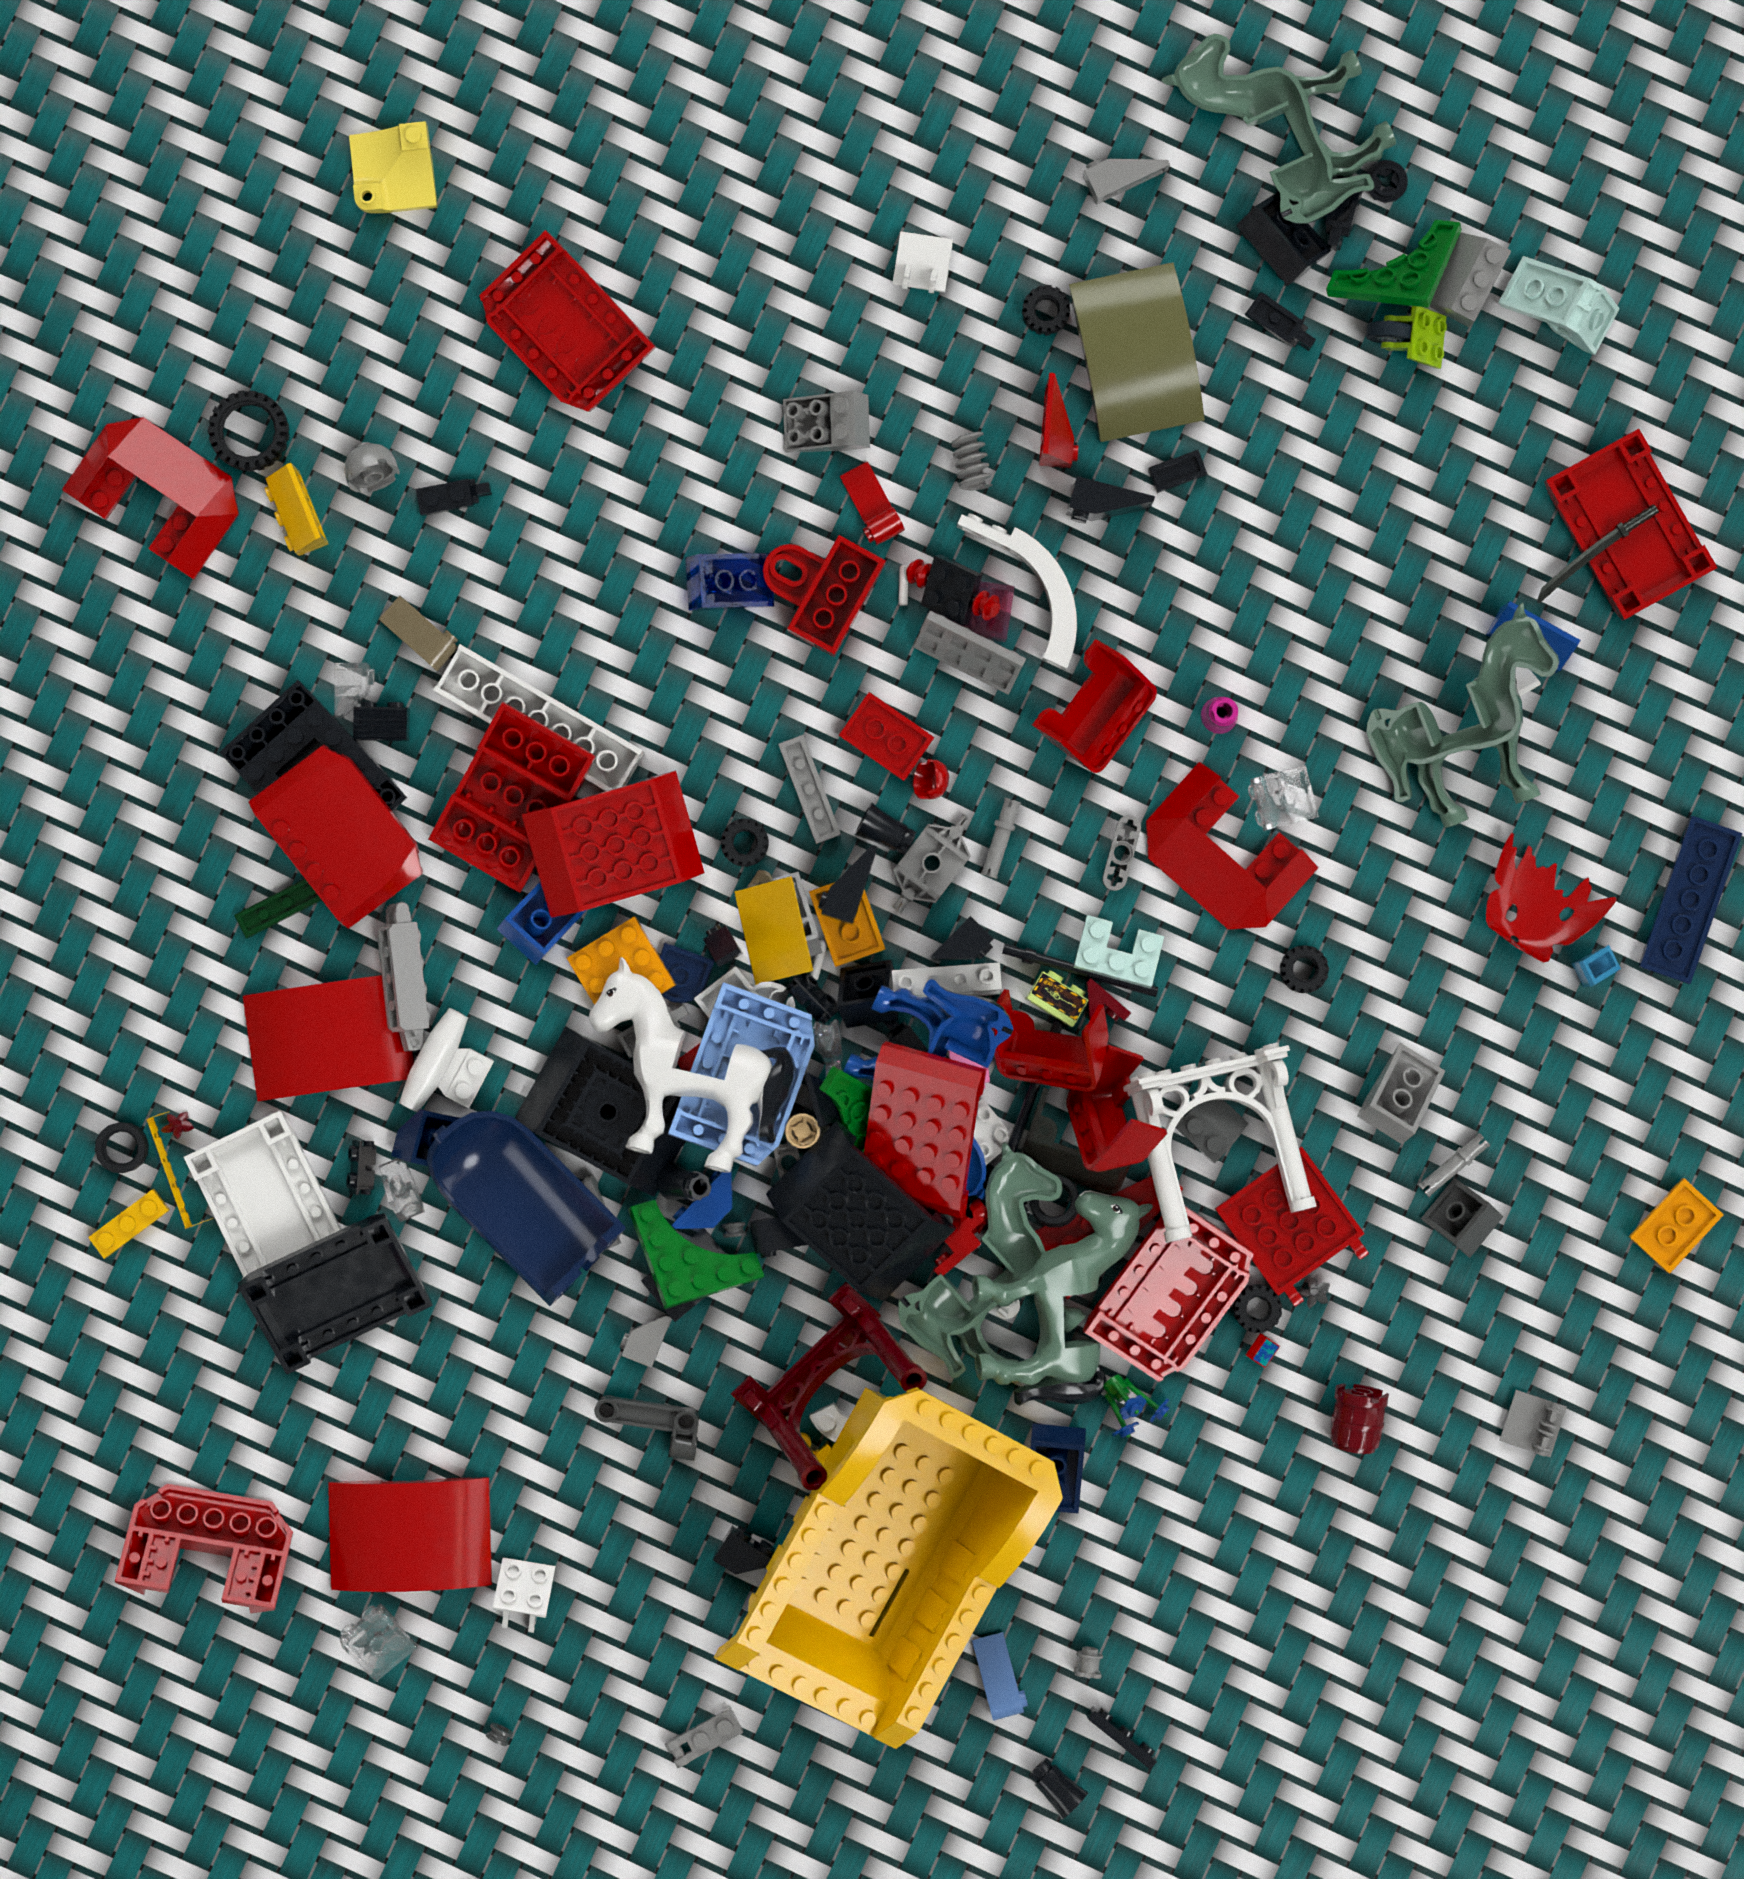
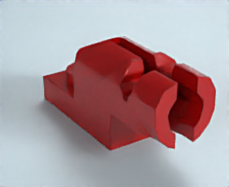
M979 1198L968 1205L972 1211V1217L965 1215L962 1219L952 1218L956 1230L945 1242L953 1252L951 1254L944 1252L934 1261L936 1266L933 1270L937 1275L942 1274L944 1276L981 1245L975 1234L977 1232L980 1234L988 1224V1212L986 1206Z

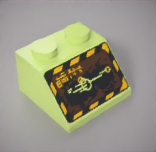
M1049 970L1048 974L1041 972L1025 999L1067 1026L1073 1027L1088 1002V999L1084 997L1086 992L1073 984L1070 988L1062 984L1063 978Z

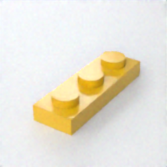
M152 1189L88 1238L105 1259L169 1212L170 1209L157 1191Z

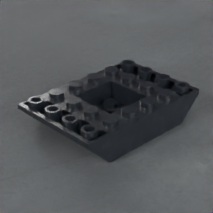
M299 680L219 752L252 789L259 794L319 747L325 745L328 749L351 758L392 812L408 798L357 740L353 739V736Z
M567 1026L563 1029L515 1117L517 1121L529 1128L533 1133L655 1197L659 1190L657 1182L661 1170L674 1162L685 1140L668 1135L681 1096L669 1095L664 1097L662 1103L665 1122L664 1133L654 1140L652 1154L640 1153L626 1148L629 1137L638 1132L646 1118V1101L643 1089L634 1075V1065L629 1060ZM605 1104H611L616 1109V1115L611 1120H606L601 1115V1108Z

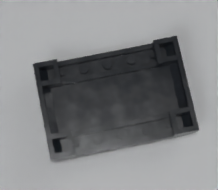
M385 1213L371 1215L250 1272L238 1282V1288L286 1375L310 1364L311 1358L404 1314L410 1317L433 1306L432 1300Z

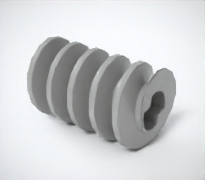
M983 432L964 434L951 442V446L957 448L953 453L954 458L960 459L955 463V467L963 469L957 473V478L964 480L959 483V488L962 490H981L993 485L984 481L991 477V474L983 473V469L989 466V463L981 462L982 458L988 456L987 453L979 452V449L986 444L985 442L977 441V438L984 435Z

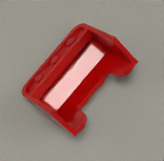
M1095 639L1084 654V664L1092 672L1091 675L1083 683L1062 714L1053 708H1047L1038 715L1032 726L1052 744L1093 773H1099L1108 765L1152 705L1157 695V689L1124 655Z

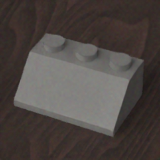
M1461 232L1429 307L1470 327L1476 320L1511 250L1490 239Z

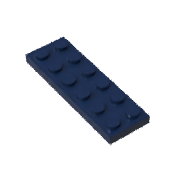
M1695 816L1689 817L1638 967L1686 984H1691L1743 833Z

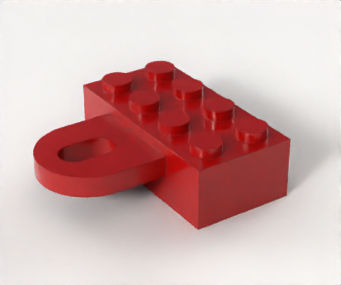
M838 535L826 559L794 544H786L775 548L765 560L763 575L768 588L774 594L799 607L787 628L788 632L835 657L885 567L886 560ZM781 560H785L795 565L802 571L801 579L791 581L778 574L775 570L776 564Z

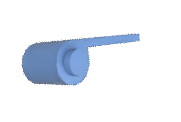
M1003 1632L972 1640L993 1721L1024 1713L1023 1707L1028 1706L1024 1690H1018Z

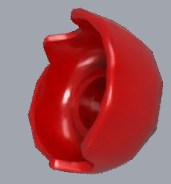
M927 759V762H920L916 767L913 778L915 795L917 798L928 800L941 797L949 785L947 766L939 760Z

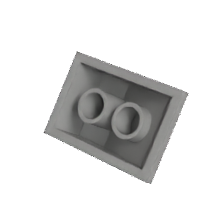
M1400 1043L1368 1093L1357 1117L1403 1144L1416 1133L1445 1070Z

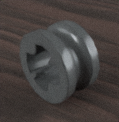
M745 1222L722 1224V1228L725 1229L723 1238L747 1235L743 1230V1226L746 1225Z
M491 1723L490 1727L492 1730L487 1732L486 1737L499 1745L507 1746L509 1743L507 1738L512 1737L513 1732L500 1724Z

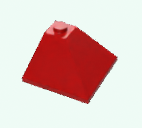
M1049 372L1045 386L1039 466L1071 468L1072 461H1077L1078 445H1074V435L1056 375Z

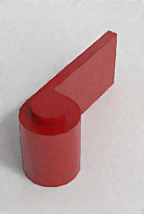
M868 461L840 476L866 525L862 530L869 543L874 541L878 545L905 531L900 517L894 507L891 506Z

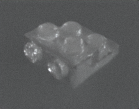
M1306 765L1259 776L1250 780L1249 796L1252 800H1256L1258 811L1255 813V819L1257 824L1263 827V831L1319 817Z
M381 1603L376 1608L373 1605L369 1606L363 1612L362 1619L355 1625L353 1623L347 1624L341 1631L342 1636L339 1637L341 1647L375 1682L417 1649L416 1642L399 1626L398 1620Z

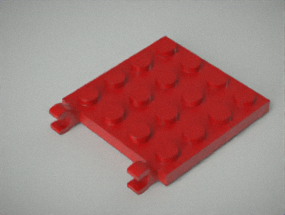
M1302 1146L1299 1147L1310 1193L1311 1196H1314L1317 1207L1290 1213L1277 1163L1214 1208L1237 1241L1254 1253L1251 1260L1272 1290L1278 1296L1284 1292L1295 1307L1304 1300L1293 1285L1348 1245L1360 1260L1369 1254L1358 1239L1365 1233Z

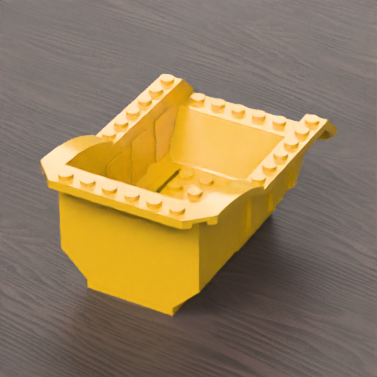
M865 1387L823 1463V1467L827 1471V1480L819 1489L812 1490L809 1497L805 1496L793 1518L794 1524L782 1545H778L766 1567L768 1571L759 1588L749 1598L748 1613L738 1632L718 1648L714 1658L897 1749L915 1736L921 1729L997 1587L1000 1588L1031 1551L1050 1522L1063 1497L1055 1463L1045 1456L917 1387L895 1397H887Z

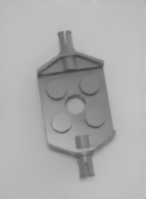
M963 813L955 825L951 827L928 824L893 870L902 890V895L892 907L896 910L903 902L898 909L900 914L912 900L936 903L971 857L961 835L972 820L967 818L960 825L966 818V815ZM928 856H936L939 859L940 866L937 870L929 871L925 868L924 861Z

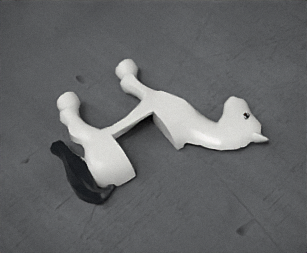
M620 957L619 969L608 977L598 1001L589 1013V1021L598 1032L608 1031L622 1021H633L636 1036L633 1052L634 1075L643 1089L646 1101V1118L638 1132L629 1137L626 1148L640 1153L652 1154L654 1140L663 1134L665 1129L662 1111L664 1097L672 1095L712 1099L726 1108L728 1126L723 1141L717 1150L708 1155L704 1166L715 1171L730 1173L733 1160L743 1153L742 1142L744 1136L753 1124V1115L750 1111L752 1104L757 1103L759 1109V1140L767 1143H773L776 1140L775 1121L789 1098L796 1074L792 1055L785 1047L759 1050L752 1046L736 1044L731 1055L725 1080L676 1069L686 1032L674 1026L660 991L647 978L632 973L626 960ZM769 1058L775 1059L776 1062L773 1066Z

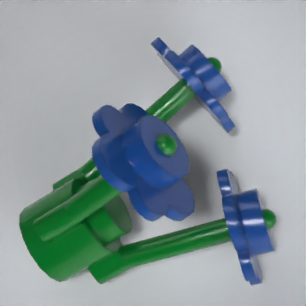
M1120 1374L1113 1376L1103 1385L1107 1392L1104 1397L1110 1403L1121 1426L1119 1430L1112 1433L1113 1437L1120 1435L1121 1438H1129L1135 1432L1134 1427L1138 1426L1139 1422L1126 1425L1125 1419L1139 1415L1146 1403L1156 1411L1150 1419L1151 1423L1156 1418L1161 1420L1168 1415L1167 1412L1170 1409L1166 1406L1170 1401L1168 1398L1159 1406L1136 1388L1128 1378L1124 1380ZM1129 1390H1131L1137 1396L1135 1398H1129L1128 1396L1131 1393ZM1115 1400L1118 1403L1124 1400V1407L1119 1410Z

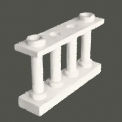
M1000 962L892 970L893 991L906 988L918 997H927L923 990L926 982L932 978L941 987L956 993L992 996L1000 995V990H1002Z

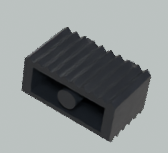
M361 702V707L353 708V739L364 741H409L410 709L403 707L402 702H387V707H377V702Z

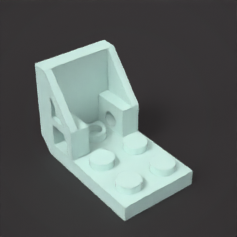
M1525 256L1522 257L1498 302L1503 308L1546 322L1555 333L1592 355L1596 354L1619 311V307L1606 289L1594 280Z

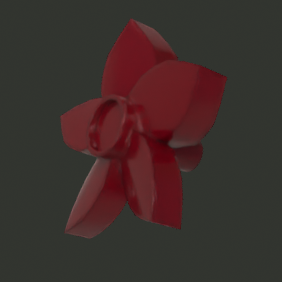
M186 1111L177 1117L167 1114L169 1124L164 1126L161 1131L163 1133L173 1132L174 1137L178 1140L182 1132H189L194 1127L188 1121L189 1116Z

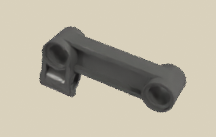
M604 1395L597 1401L594 1412L599 1421L671 1431L668 1457L695 1460L699 1414L694 1408L620 1398L612 1395ZM607 1402L611 1403L614 1407V1413L611 1415L603 1414L600 1410V1405ZM688 1414L692 1416L694 1424L690 1427L683 1426L679 1420L682 1415Z

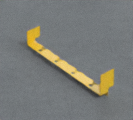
M161 1113L146 1120L186 1229L195 1225L191 1224L189 1214L186 1213L179 1187L177 1188L176 1178L170 1162L168 1163L162 1139L157 1132L159 1130L154 1117L165 1114Z

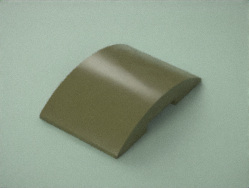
M1174 263L1069 284L1100 442L1204 421L1203 402L1194 347Z

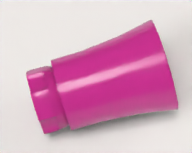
M1228 697L1211 698L1204 704L1201 710L1202 723L1209 731L1216 734L1230 731L1238 720V707L1236 703ZM1218 709L1226 711L1224 718H1220L1217 715Z

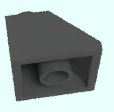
M1207 1090L1203 1095L1209 1094L1211 1092ZM1212 1100L1198 1104L1190 1109L1180 1119L1175 1128L1211 1162L1216 1163L1234 1144L1249 1123L1224 1100Z
M1454 1178L1422 1216L1421 1220L1470 1258L1504 1216L1489 1202Z

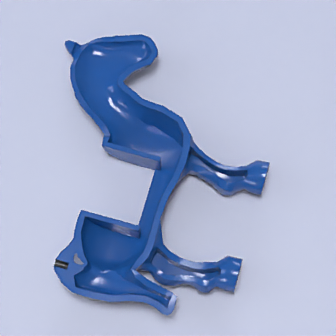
M933 978L926 982L923 990L927 997H918L906 988H901L894 992L886 986H881L871 1009L880 1013L890 1010L906 1012L920 1019L930 1031L927 1053L945 1057L949 1050L988 1068L995 1054L996 1047L1007 1040L1013 1032L1011 1019L1001 1005L981 996L946 990ZM852 1053L843 1072L856 1079L865 1078L874 1081L877 1057L864 1060L859 1055ZM973 1137L966 1190L969 1191L968 1197L977 1195L978 1198L986 1201V1189L983 1187L986 1179V1163L984 1154Z

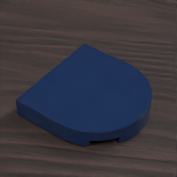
M664 943L660 958L675 981L676 986L661 995L674 1003L693 1001L695 997L704 991L715 960Z

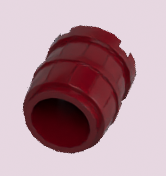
M1338 1384L1334 1396L1336 1402L1331 1416V1441H1333V1446L1351 1453H1374L1375 1449L1379 1447L1384 1429L1385 1407L1388 1405L1389 1394L1386 1393L1382 1396L1383 1390L1361 1384H1354L1352 1389H1345L1346 1384Z

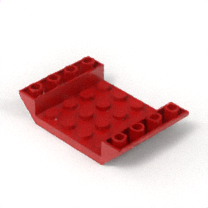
M676 770L557 806L545 807L521 814L551 918L581 912L664 888L705 873Z

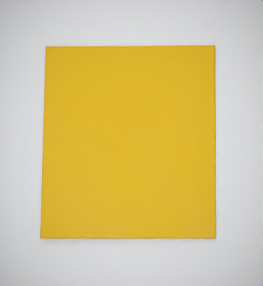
M792 876L735 891L755 984L813 971Z

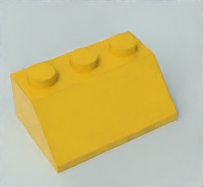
M288 463L265 478L268 484L267 487H264L270 502L275 501L278 511L274 512L279 526H285L288 535L284 536L290 552L294 550L298 556L328 545L300 471L292 463Z

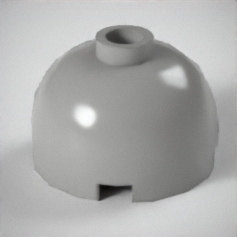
M369 442L357 445L347 456L344 466L348 486L355 492H361L360 488H368L369 492L385 488L396 480L394 475L400 472L397 462L389 449L380 444Z

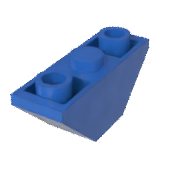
M732 1169L730 1173L715 1171L709 1178L713 1181L710 1184L712 1186L710 1194L701 1200L694 1201L687 1209L682 1206L672 1216L676 1220L672 1226L675 1229L714 1228L733 1208Z

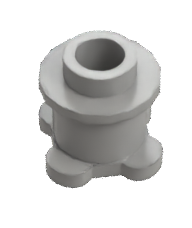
M1083 1647L1082 1651H1077L1076 1655L1079 1656L1078 1667L1074 1668L1076 1676L1101 1678L1102 1674L1099 1671L1100 1659H1103V1655L1098 1653L1099 1649Z

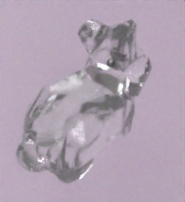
M836 1019L831 1022V1025H824L816 1021L814 1023V1044L816 1051L822 1055L826 1065L827 1076L832 1066L841 1070L843 1061L842 1033L839 1029V1021Z

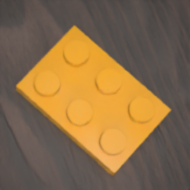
M834 883L809 891L835 967L886 950L865 889L853 925L822 916L821 914L822 909H819L818 906L822 893H828Z
M1682 1178L1628 1237L1670 1274L1724 1214L1685 1178Z

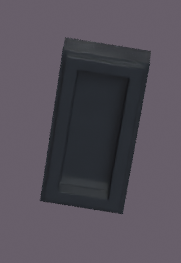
M1199 449L1148 468L1157 494L1207 476Z

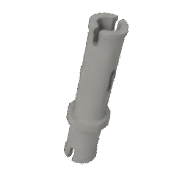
M1004 798L1005 801L999 820L995 821L996 829L983 870L981 871L982 875L995 879L998 877L997 875L1011 831L1015 830L1013 824L1021 802Z
M1478 1133L1464 1147H1459L1452 1157L1419 1183L1418 1186L1422 1190L1429 1186L1424 1193L1431 1197L1435 1191L1461 1169L1473 1163L1472 1160L1487 1147H1490V1144L1486 1140L1479 1144L1484 1137Z

